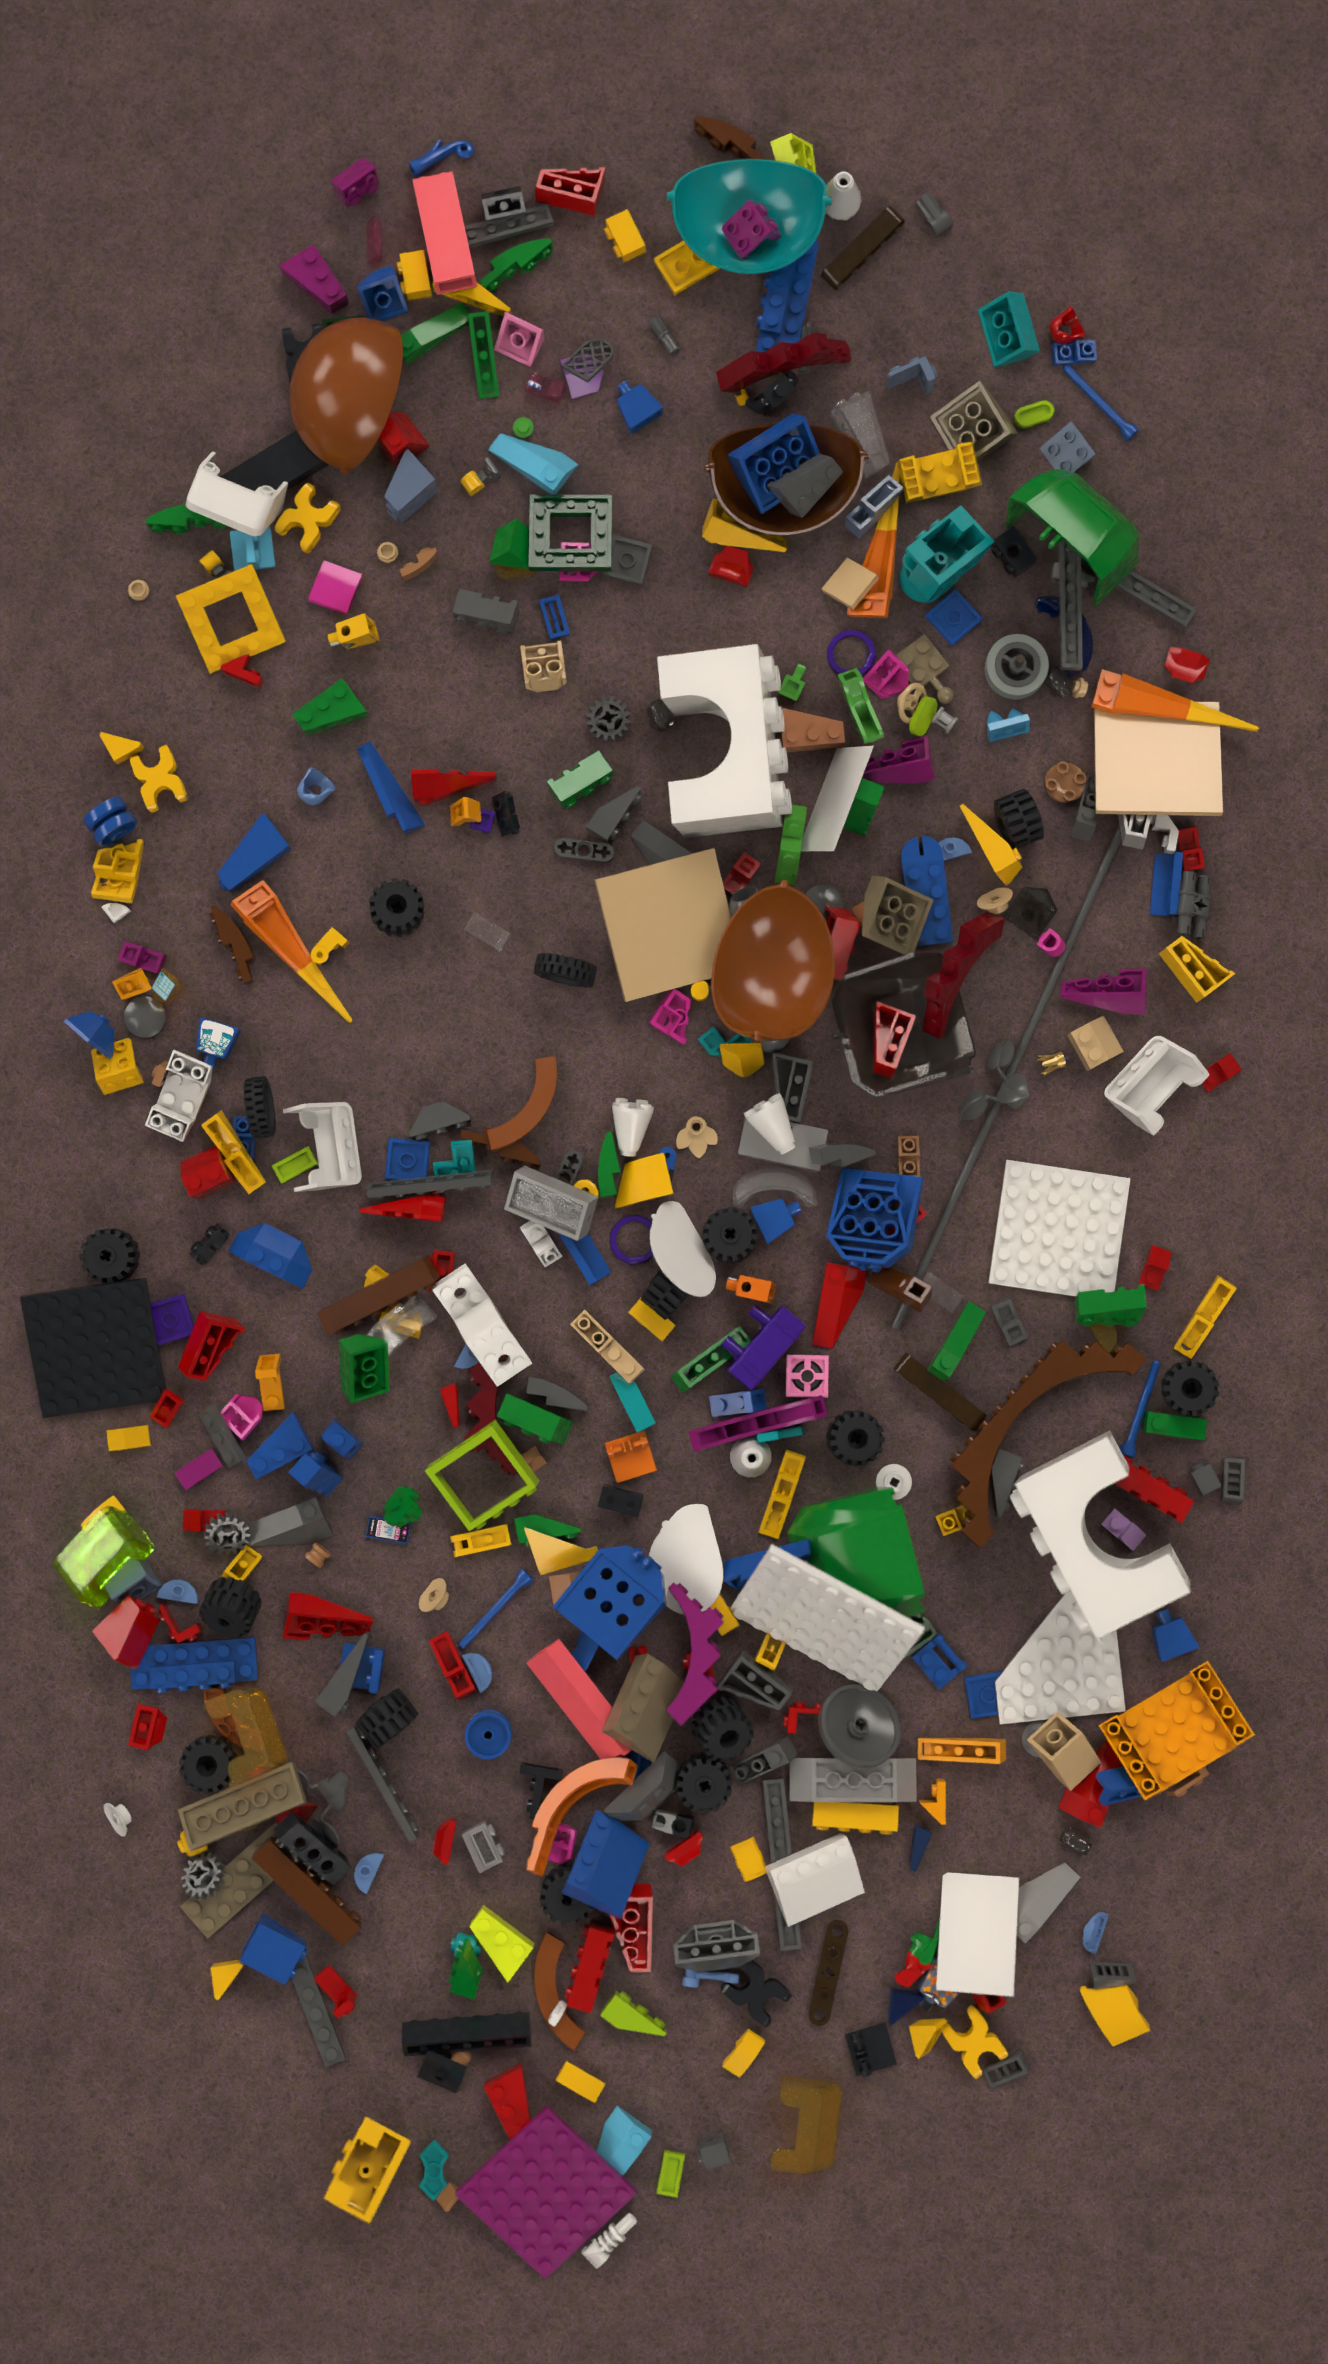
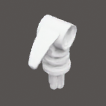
M627 2213L616 2225L611 2223L608 2226L609 2231L605 2230L603 2232L604 2237L600 2235L597 2238L598 2241L593 2238L591 2240L592 2243L582 2249L581 2253L596 2269L602 2266L608 2259L609 2253L614 2250L612 2246L616 2248L619 2245L618 2241L624 2242L626 2240L624 2234L637 2222L634 2215Z

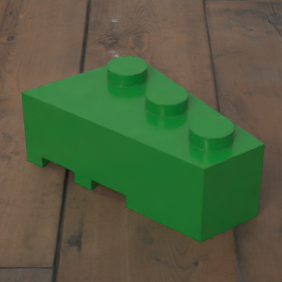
M863 778L861 779L843 828L866 836L884 786Z
M1138 1285V1289L1132 1290L1118 1287V1291L1105 1293V1289L1078 1292L1074 1301L1076 1324L1092 1326L1094 1324H1103L1104 1326L1124 1325L1127 1327L1139 1325L1146 1309L1145 1285Z

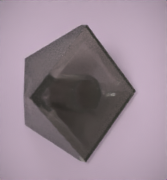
M1023 887L1003 915V918L1037 940L1058 909L1048 889Z

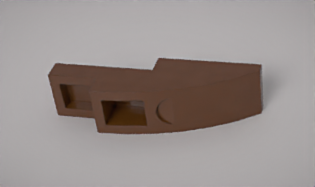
M701 116L694 118V131L701 138L705 136L716 151L720 149L725 153L730 147L731 153L737 158L766 160L755 151L756 140L739 128L718 119Z
M215 905L211 906L212 912L209 915L212 924H216L218 932H216L219 945L223 944L225 948H233L230 949V954L233 962L237 961L239 969H236L239 981L243 980V983L246 985L254 983L248 963L256 959L247 939L238 926Z
M484 1127L482 1135L462 1130L460 1139L472 1140L474 1147H476L477 1143L485 1145L484 1149L490 1150L487 1130L491 1128ZM519 1141L500 1149L499 1157L503 1158V1162L515 1164V1161L524 1162L523 1166L535 1169L536 1165H541V1161L535 1154Z

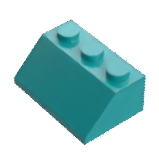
M1008 291L978 309L994 368L1028 359L1040 352L1023 293Z

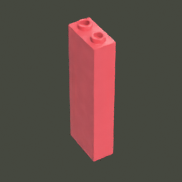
M453 171L413 179L437 295L477 287Z
M560 1639L539 1651L526 1662L600 1759L619 1758L632 1750L602 1732L612 1706Z

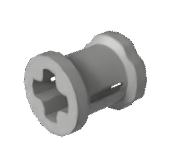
M941 707L931 722L933 724L937 723L948 734L958 721V718H953Z

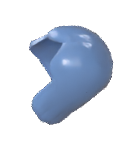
M310 767L299 783L297 793L303 802L314 806L323 802L336 788L324 774ZM318 785L321 787V794H313L307 787Z

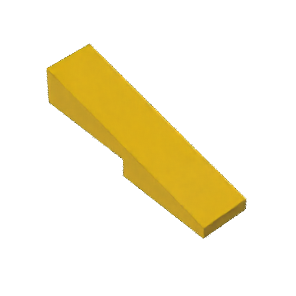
M222 1110L201 1125L226 1158L224 1160L225 1164L248 1194L266 1182Z
M1217 1275L1173 1348L1192 1359L1214 1326L1215 1320L1237 1289L1236 1286ZM1182 1343H1183L1184 1345L1188 1346V1347L1191 1348V1349H1190V1350H1185V1349H1183Z

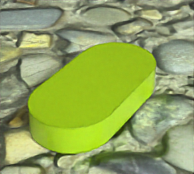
M1040 401L1021 407L1014 415V422L1022 429L1048 422L1054 415V407L1048 401Z
M926 696L919 702L909 723V730L912 735L923 736L926 733L937 711V701L935 698Z

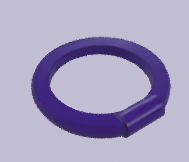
M858 630L840 632L830 641L827 649V660L830 667L837 674L848 671L836 664L833 657L834 647L838 641L845 637H858L866 643L869 649V655L864 666L858 669L860 674L864 675L871 670L877 657L873 641L868 635Z
M630 1215L620 1219L610 1233V1246L613 1253L618 1259L630 1265L646 1263L654 1255L652 1248L645 1255L628 1257L618 1249L616 1236L619 1229L628 1222H641L649 1229H651L652 1222L639 1215Z

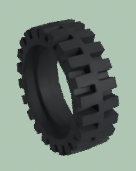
M550 953L537 954L534 974L540 976V978L584 988L593 987L597 972V966L592 963L582 961L581 959H574L573 957H566L565 955L560 956Z
M266 1076L246 1078L244 1082V1105L253 1139L274 1137L276 1116L270 1083Z

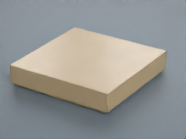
M846 558L822 587V591L854 610L879 577L860 564Z

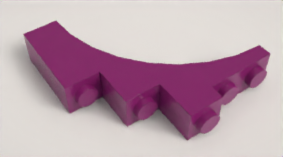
M820 1395L722 1420L688 1432L693 1451L696 1452L759 1433L827 1416L823 1396Z
M673 1582L668 1587V1590L677 1600L686 1617L691 1638L690 1667L685 1683L676 1699L666 1709L681 1726L717 1690L715 1687L717 1682L709 1674L705 1677L703 1673L721 1656L718 1653L720 1648L713 1641L708 1643L706 1640L724 1623L722 1620L724 1616L717 1608L712 1610L709 1607L703 1613L701 1611L703 1606L695 1598L691 1600L686 1595L688 1593L687 1589L681 1583L676 1585Z

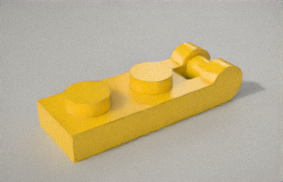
M507 1524L450 1536L451 1543L454 1544L455 1548L453 1551L454 1557L512 1545ZM463 1540L468 1541V1548H463Z

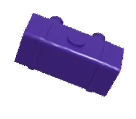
M755 1304L747 1314L762 1325L760 1331L746 1347L742 1348L730 1336L720 1345L735 1357L726 1371L749 1391H752L764 1379V1376L807 1327L784 1306L779 1307L773 1315L769 1316Z

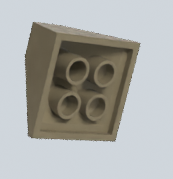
M981 380L930 416L949 450L956 449L958 444L972 442L977 460L1000 448L1018 435L1005 412Z
M872 875L865 893L862 936L912 958L933 899L887 877Z

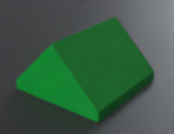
M517 518L498 528L489 563L529 569V528Z

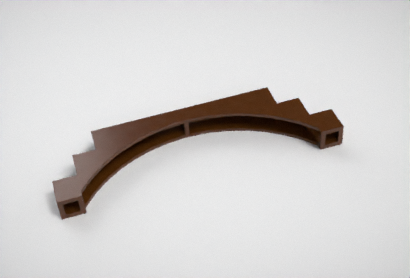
M1063 1340L1059 1343L1054 1341L1047 1349L1049 1354L1044 1359L1040 1357L1033 1365L1036 1369L1031 1374L1027 1372L1019 1381L1021 1386L1017 1390L1013 1388L1006 1395L1008 1399L1003 1406L999 1404L992 1411L994 1416L991 1420L985 1419L978 1427L980 1432L976 1437L971 1435L964 1443L967 1447L962 1452L958 1450L950 1460L953 1463L950 1467L968 1482L967 1485L963 1483L956 1490L955 1493L958 1495L955 1499L973 1515L972 1518L968 1516L961 1523L963 1528L960 1532L975 1546L982 1548L995 1533L990 1528L988 1515L989 1477L998 1447L1017 1416L1044 1392L1075 1377L1104 1372L1126 1373L1129 1376L1134 1375L1147 1359L1129 1343L1123 1346L1119 1344L1112 1352L1115 1355L1112 1357L1096 1342L1091 1343V1345L1087 1342L1079 1351L1082 1354L1080 1356Z

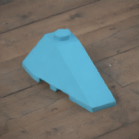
M501 433L488 449L550 495H556L578 466L576 462L562 452Z
M616 2106L604 2124L597 2152L623 2176L652 2137V2130L622 2108Z

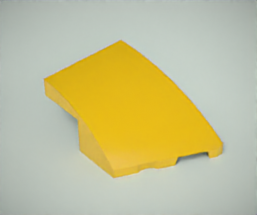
M138 839L136 843L125 846L119 844L112 848L107 847L98 850L93 864L96 879L91 891L92 898L133 903L143 853V839ZM101 878L108 879L107 882L100 883Z
M664 1153L641 1158L624 1165L615 1209L674 1194Z
M1128 1985L1102 1989H1087L1086 1986L1080 1987V1992L1092 2016L1113 2047L1150 2031L1149 2023L1139 2012L1138 1998Z

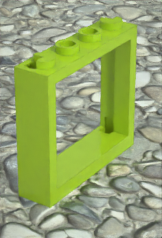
M496 1420L429 1464L425 1470L468 1531L474 1528L477 1530L482 1528L487 1523V1519L493 1517V1519L497 1518L504 1512L503 1509L509 1505L511 1508L520 1502L519 1498L523 1495L528 1497L537 1490L536 1486L540 1481ZM492 1436L526 1485L474 1519L439 1471Z

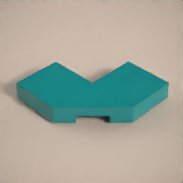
M714 1026L697 1039L710 1056L722 1057L720 1044L752 1043L750 1038L740 1034L735 1035L726 1042Z
M803 1426L763 1432L757 1435V1441L759 1443L805 1434V1429Z

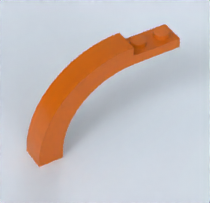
M606 1758L583 1765L564 1777L547 1795L535 1816L532 1827L538 1833L534 1837V1846L527 1860L526 1870L535 1876L543 1877L557 1829L568 1810L580 1798L597 1788L613 1784L632 1786L638 1765L629 1758Z

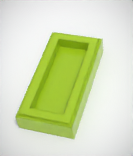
M309 1146L272 1165V1168L280 1183L283 1184L317 1166L318 1163Z
M664 2150L656 2194L678 2197L685 2160L684 2153Z

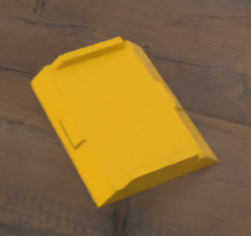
M754 1836L730 1846L736 1860V1865L745 1882L767 1873L765 1870L766 1864L763 1860L764 1857L757 1846Z

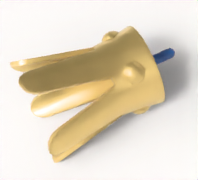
M1062 1052L1054 1055H1038V1057L1045 1058L1037 1059V1061H1045L1042 1065L1044 1067L1049 1066L1041 1073L1046 1076L1058 1068L1066 1067L1065 1060L1069 1059V1057L1064 1058Z

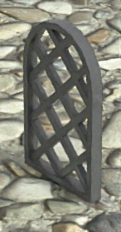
M602 339L588 340L562 364V369L588 383L611 361L613 348L610 343ZM600 343V346L593 347L592 344ZM609 348L611 353H604V349ZM601 349V354H594V350ZM591 350V355H584V351ZM595 357H603V361H596ZM585 358H592L593 362L586 363ZM575 359H582L583 363L576 364ZM594 365V369L587 370L586 366ZM584 366V370L577 371L576 367Z

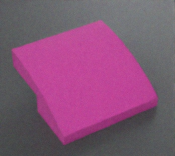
M324 560L313 584L308 601L347 615L362 580V574Z

